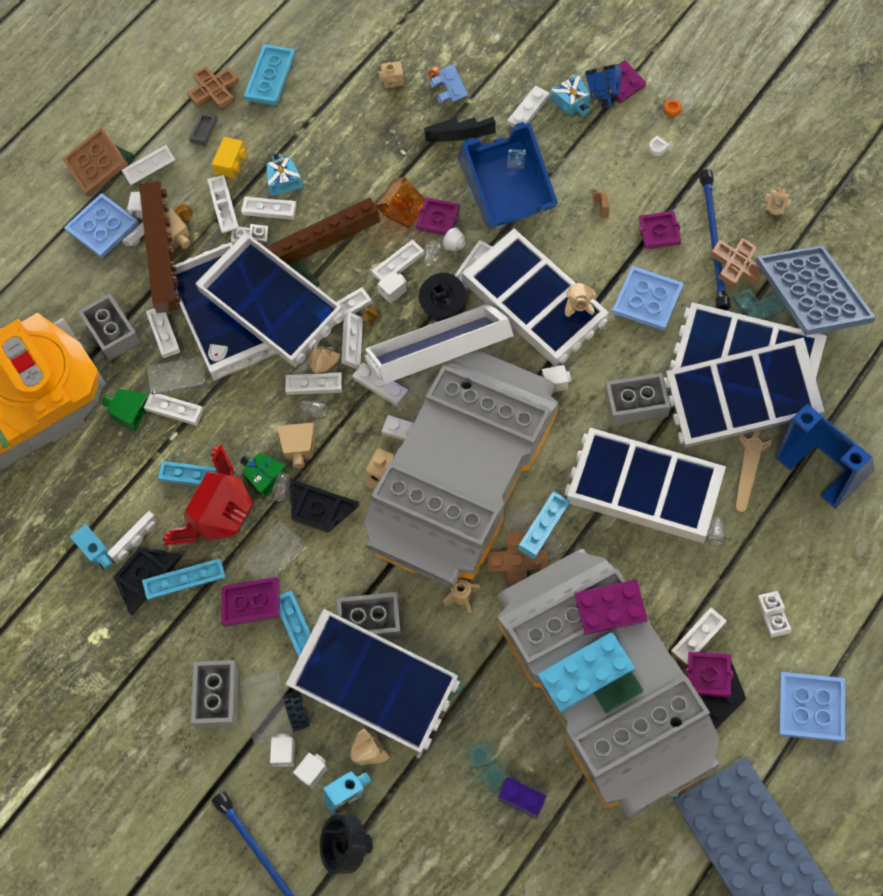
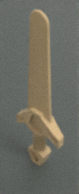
M757 413L752 424L765 421L764 415ZM761 430L754 431L749 439L743 434L739 436V441L744 447L736 500V509L739 512H744L747 509L761 452L771 446L772 439L763 443L759 439Z

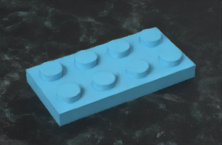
M263 44L244 94L246 101L277 106L296 55L295 49Z
M611 632L538 674V678L559 713H562L635 671V667Z

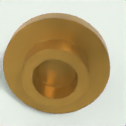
M180 204L175 209V213L183 222L189 221L192 218L193 211L189 205Z
M373 306L364 308L367 312L362 317V320L372 325L375 317L380 319L381 316L378 315L379 310Z

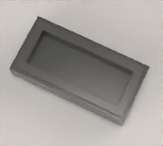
M201 113L189 138L190 143L206 146L217 123V116Z

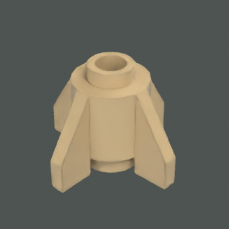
M581 283L570 286L566 292L568 298L565 307L566 316L569 317L575 310H586L593 315L594 309L590 300L596 296L595 290Z
M314 347L313 351L311 350L307 354L309 367L312 368V372L317 374L327 372L339 361L341 354L334 352L335 348Z
M463 579L457 580L455 586L451 587V592L443 600L444 607L455 602L456 604L464 605L468 615L472 614L469 601L472 594L481 590L480 585L468 583Z
M364 728L357 734L354 740L350 757L356 765L364 766L385 762L390 758V755L382 749L377 732L373 730L368 733Z

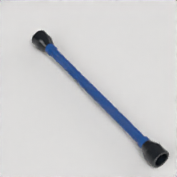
M705 169L699 173V179L705 192L713 250L718 242L712 197L714 177L712 170ZM713 258L717 283L715 305L717 309L727 311L731 308L730 298L726 293V288H724V281L718 278L722 265L721 262Z
M225 791L217 794L211 801L215 808L224 814L227 819L231 820L283 895L294 896L252 835L244 827L238 816H236V811L228 794Z

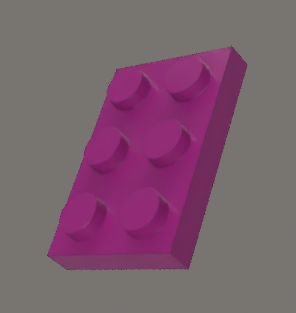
M273 577L222 586L221 625L224 627L280 618L279 578Z
M637 580L574 593L584 636L648 621Z

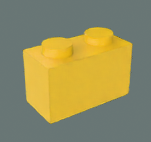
M223 137L212 162L216 175L235 178L236 173L240 171L241 162L247 154L243 141Z

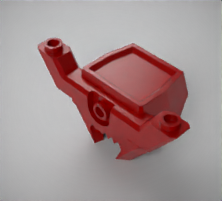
M222 444L219 447L215 446L210 455L213 457L212 463L216 473L208 471L205 474L184 512L183 517L188 522L185 527L173 528L171 532L168 530L162 540L165 542L164 546L195 543L200 535L206 541L233 538L239 533L240 526L245 516L250 513L253 503L241 478L234 476L235 470Z

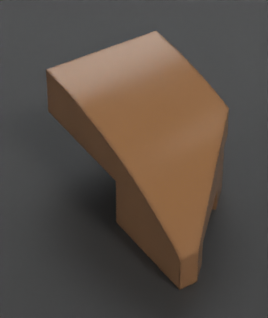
M592 189L593 203H600L601 218L609 217L610 207L606 192Z

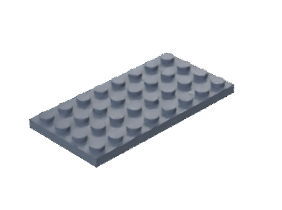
M746 757L673 800V803L731 896H837Z

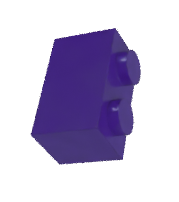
M507 777L499 793L498 801L537 820L547 796Z

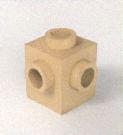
M401 61L381 64L382 71H379L380 82L384 83V88L404 85Z
M776 188V190L772 189L771 194L767 193L764 204H767L765 210H768L773 215H783L785 209L789 210L792 200L788 199L790 194L786 193L787 190ZM775 198L782 199V202L776 203Z

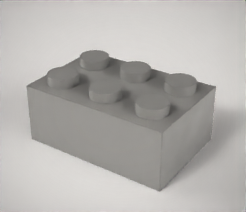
M110 293L78 311L108 361L141 343L136 332Z
M662 373L605 382L604 394L612 426L668 417L670 403Z
M397 592L336 598L337 616L386 640L402 638ZM338 622V634L341 644L366 642L368 636Z
M235 660L194 662L191 724L196 729L237 727L239 666Z

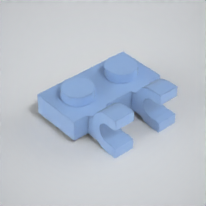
M454 64L437 72L439 76L429 81L431 88L442 83L445 87L446 92L439 94L437 97L439 104L448 99L454 103L468 96Z

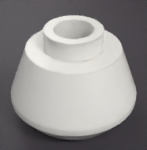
M451 228L443 240L445 250L449 251L461 250L466 243L465 236L458 228Z

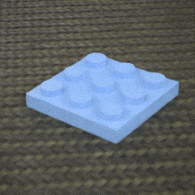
M101 193L64 228L71 236L103 259L139 225V222Z
M631 266L612 314L665 331L684 283Z
M781 672L779 685V736L844 742L845 678Z

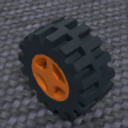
M300 691L284 695L285 708L293 731L310 727L309 717Z

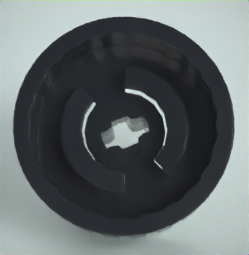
M441 272L431 275L421 285L419 302L425 314L432 320L439 322L463 313L467 306L468 295L462 281L458 277L450 273ZM451 293H452V300H451V302H450L449 304H447V305L444 306V304H446V303H448V302L450 301V299H451Z
M333 815L328 818L322 828L319 845L320 856L328 872L332 874H352L361 866L364 856L367 853H371L373 849L372 838L370 835H365L363 825L356 816Z

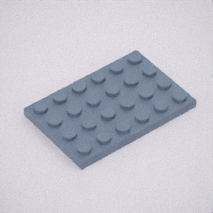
M823 245L757 256L756 264L805 336L874 323L875 315Z

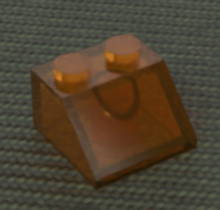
M403 177L392 181L375 206L386 218L409 228L419 215V210L422 209L425 198Z

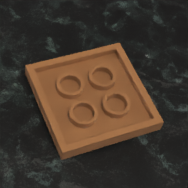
M102 127L62 158L87 196H90L128 165Z

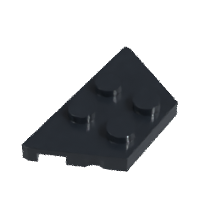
M293 479L289 480L291 518L294 522L329 533L359 507L358 501Z
M139 547L115 574L114 580L120 590L128 612L132 616L147 599L142 580L169 573L182 558L180 553H167L163 550H150L149 548Z
M732 661L731 671H733V680H731V696L699 695L710 712L709 717L715 729L746 700Z

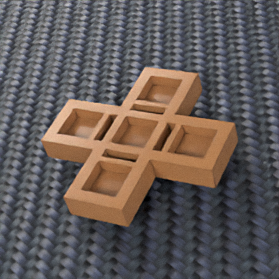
M204 66L192 74L199 86L190 90L187 94L196 107L210 99L219 109L234 102L233 96L227 89L239 83V80L230 68L215 76L207 66Z
M744 238L740 239L735 249L719 240L710 253L711 257L724 264L718 278L731 287L735 286L740 276L756 285L763 275L758 265L751 260L757 247Z
M527 531L508 532V551L488 553V572L507 573V588L527 578L528 572H538L548 567L547 550H540L535 559L517 549Z

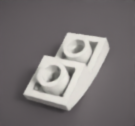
M250 224V228L239 227V229L232 230V245L245 232L260 244L267 243L268 226Z
M778 591L758 595L760 608L770 637L791 633V627L784 613L785 607Z

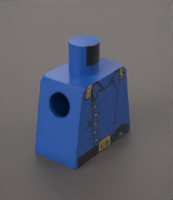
M616 64L585 71L591 97L601 100L602 108L611 107V97L620 95L622 68Z

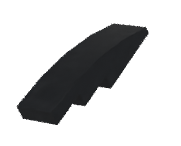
M455 117L424 128V136L426 141L431 142L461 141L469 138H478L496 133V122L493 117L479 122L476 121L475 117L458 122Z

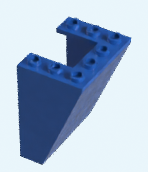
M520 122L514 125L509 138H498L491 144H480L479 138L475 140L474 138H469L462 143L457 159L488 229L529 217L557 206L558 202L530 122L526 124Z
M806 404L792 418L775 459L791 470L815 446L818 447L845 470L820 496L837 509L874 472L873 457L810 405Z

